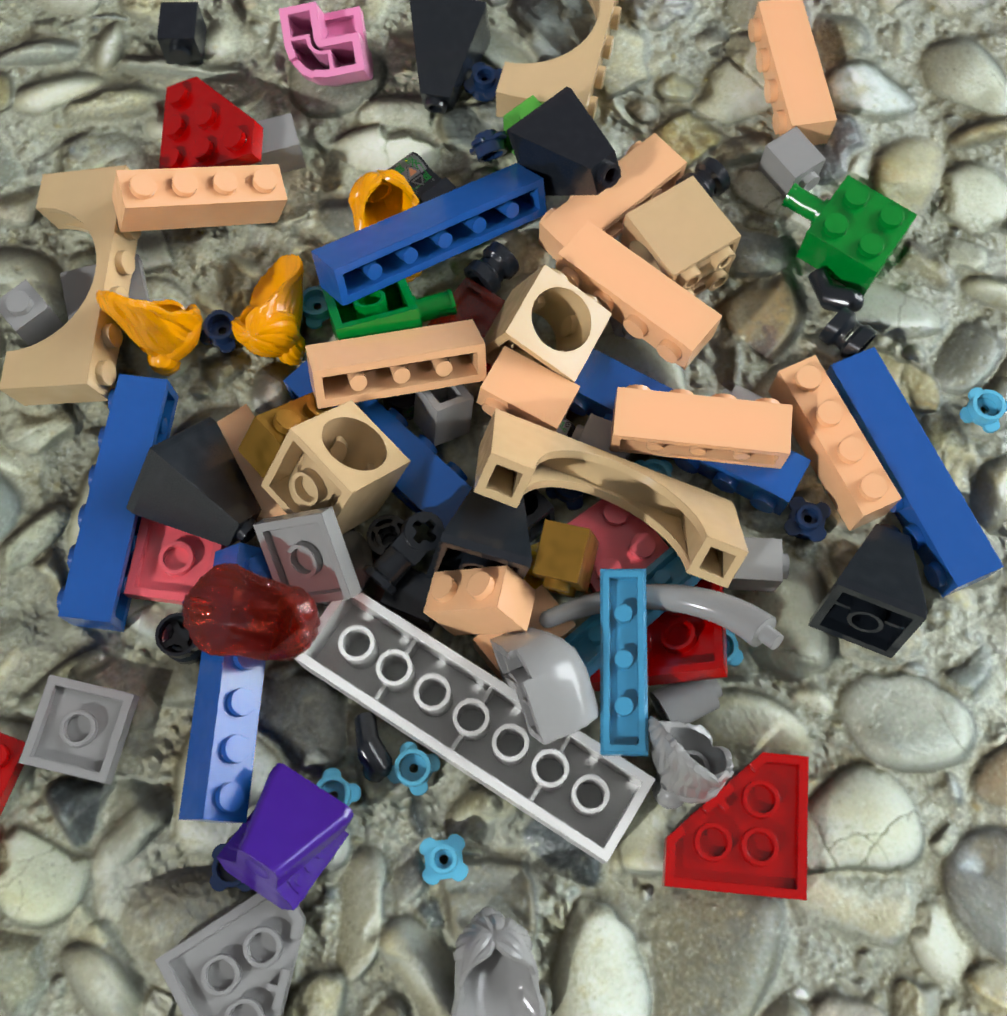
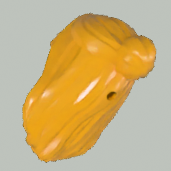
M376 170L375 172L365 173L354 183L348 199L353 212L355 232L420 204V200L405 177L395 170ZM422 271L405 278L407 283L421 276Z
M291 254L282 255L278 258L277 262H274L254 287L249 305L245 307L240 316L235 317L231 321L235 339L249 352L260 357H278L281 362L289 366L300 364L306 353V342L299 331L303 314L304 272L303 261L299 256Z
M98 290L96 292V300L100 308L122 328L143 352L147 353L149 366L159 375L171 376L180 369V360L196 348L200 339L203 322L197 305L190 304L185 309L182 304L171 299L150 302L134 300L107 290Z

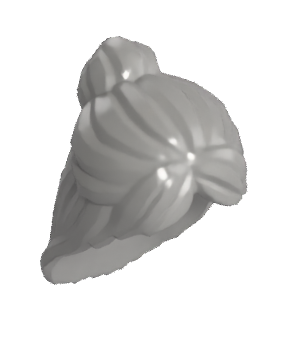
M651 716L648 719V730L650 732L652 761L656 770L654 777L656 780L652 785V792L656 802L666 809H676L682 806L684 802L690 804L706 803L716 797L725 785L726 780L734 774L732 755L728 748L713 746L712 736L702 725L683 723L678 720L674 722L659 721Z
M484 907L480 912L476 913L471 923L464 927L463 933L458 936L455 943L456 950L453 953L454 960L456 961L454 975L455 997L451 1016H546L544 1000L539 989V970L532 954L533 944L528 931L522 925H518L512 918H504L500 911H496L492 907Z

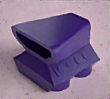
M278 763L270 771L257 805L248 816L247 822L240 826L216 858L226 872L279 908L295 910L300 902L307 897L312 885L325 867L334 859L336 852L348 837L349 833L344 830L352 821L353 811L349 806L288 766Z

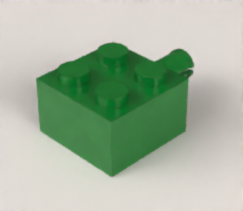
M847 175L831 199L827 198L824 201L795 183L782 203L783 207H787L811 221V227L807 231L796 257L816 269L826 268L831 278L846 287L859 291L863 297L917 217V214L849 175Z
M402 279L345 306H342L322 289L336 341L423 327V322L449 315H457L456 303L451 289L416 299L412 295L406 279Z

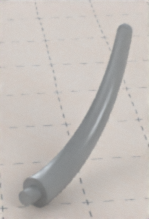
M646 584L647 610L677 612L705 619L733 632L752 647H758L763 643L771 650H775L783 641L784 635L774 629L777 622L776 618L742 599L696 586ZM600 591L572 599L544 611L539 618L540 624L545 628H552L575 619L600 614Z

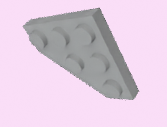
M257 893L157 958L155 962L183 1016H283L307 919L299 905L295 910H283Z

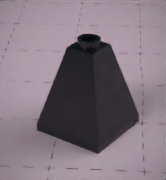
M409 0L420 94L426 110L433 113H445L447 109L453 110L464 91V81L469 79L472 74L471 68L473 64L481 61L490 45V26L487 4L484 1Z
M569 87L562 89L507 129L517 163L543 178L545 196L598 195L606 188L613 187L621 178V169L618 165L615 150L574 91Z
M211 417L149 448L126 507L132 514L227 547L238 540L245 544L255 536L256 532L253 524L257 523L256 520L262 510L217 422Z
M473 486L442 532L426 576L433 578L434 572L507 565L524 579L532 563L524 496L518 508H514L475 493Z
M876 524L810 618L808 626L892 658L926 620L928 614L910 536L901 533L900 529L893 525Z

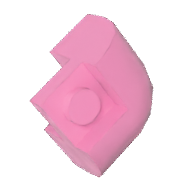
M316 1L279 9L287 55L290 62L305 79L321 86L332 87L373 79L372 54L368 48L364 16L360 6L323 13Z

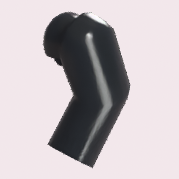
M826 268L817 269L808 275L821 307L825 310L839 312L847 306L853 312H857L862 308L864 304L863 295L852 288L834 285Z
M370 712L360 713L354 719L358 759L363 765L362 772L364 777L370 782L378 783L391 773L392 758L379 737L376 715Z

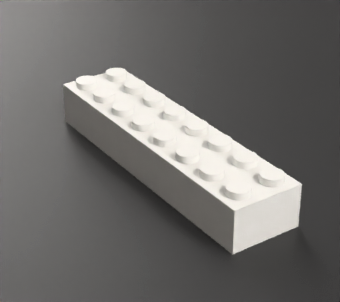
M362 592L352 599L331 601L293 655V658L301 667L602 864L607 863L656 780L620 756H601L600 743L580 730L543 745L529 733L516 690Z

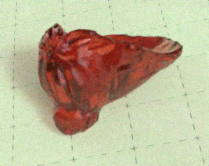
M233 563L214 566L204 576L199 578L195 586L191 587L189 593L185 594L182 601L183 624L189 631L190 638L200 650L215 656L235 655L260 661H290L305 653L311 647L312 642L316 640L319 634L318 628L321 625L317 604L304 589L299 586H289L276 580L262 577Z

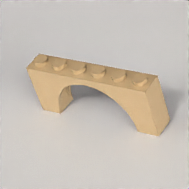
M587 0L594 11L596 24L587 38L568 53L537 63H512L505 61L496 90V116L503 118L505 114L532 95L543 104L565 87H569L574 91L594 120L598 97L593 95L595 89L602 90L606 66H602L603 59L610 60L614 36H610L611 29L618 30L622 7L617 6L619 0Z
M127 165L42 175L36 209L58 229H73L91 234L96 250V270L91 288L84 302L63 327L34 345L19 350L6 351L0 380V391L24 406L108 401L110 390L113 388L117 377L116 365L119 347L123 342L122 328L100 308L96 300V292L98 290H107L124 297H129L131 277L135 271L137 242L141 236V231L120 232L112 200L116 170H130Z
M495 409L479 445L474 484L475 493L514 508H518L524 494L531 490L545 487L566 488L599 497L630 512L657 531L676 551L685 567L686 573L728 588L749 552L733 501L507 412Z

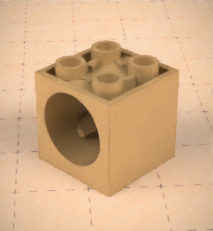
M691 176L626 213L621 244L696 297V295L706 289L709 291L716 290L727 281L731 264L736 258L735 253L741 239V234L696 178Z
M544 264L513 288L483 339L486 347V362L493 366L503 347L506 346L558 375L575 382L612 313L601 306V302L595 296L582 292L570 283L566 275L561 271ZM532 312L543 317L552 327L556 337V350L543 343L536 334L532 324Z
M350 400L291 427L261 486L287 514L333 507L341 533L344 534L377 515L411 461Z

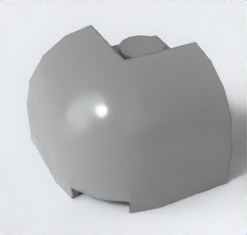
M531 627L528 628L527 632L506 633L490 639L502 680L505 684L516 690L529 733L540 743L545 745L568 736L597 719L600 710L587 668L577 650L563 638L548 631Z

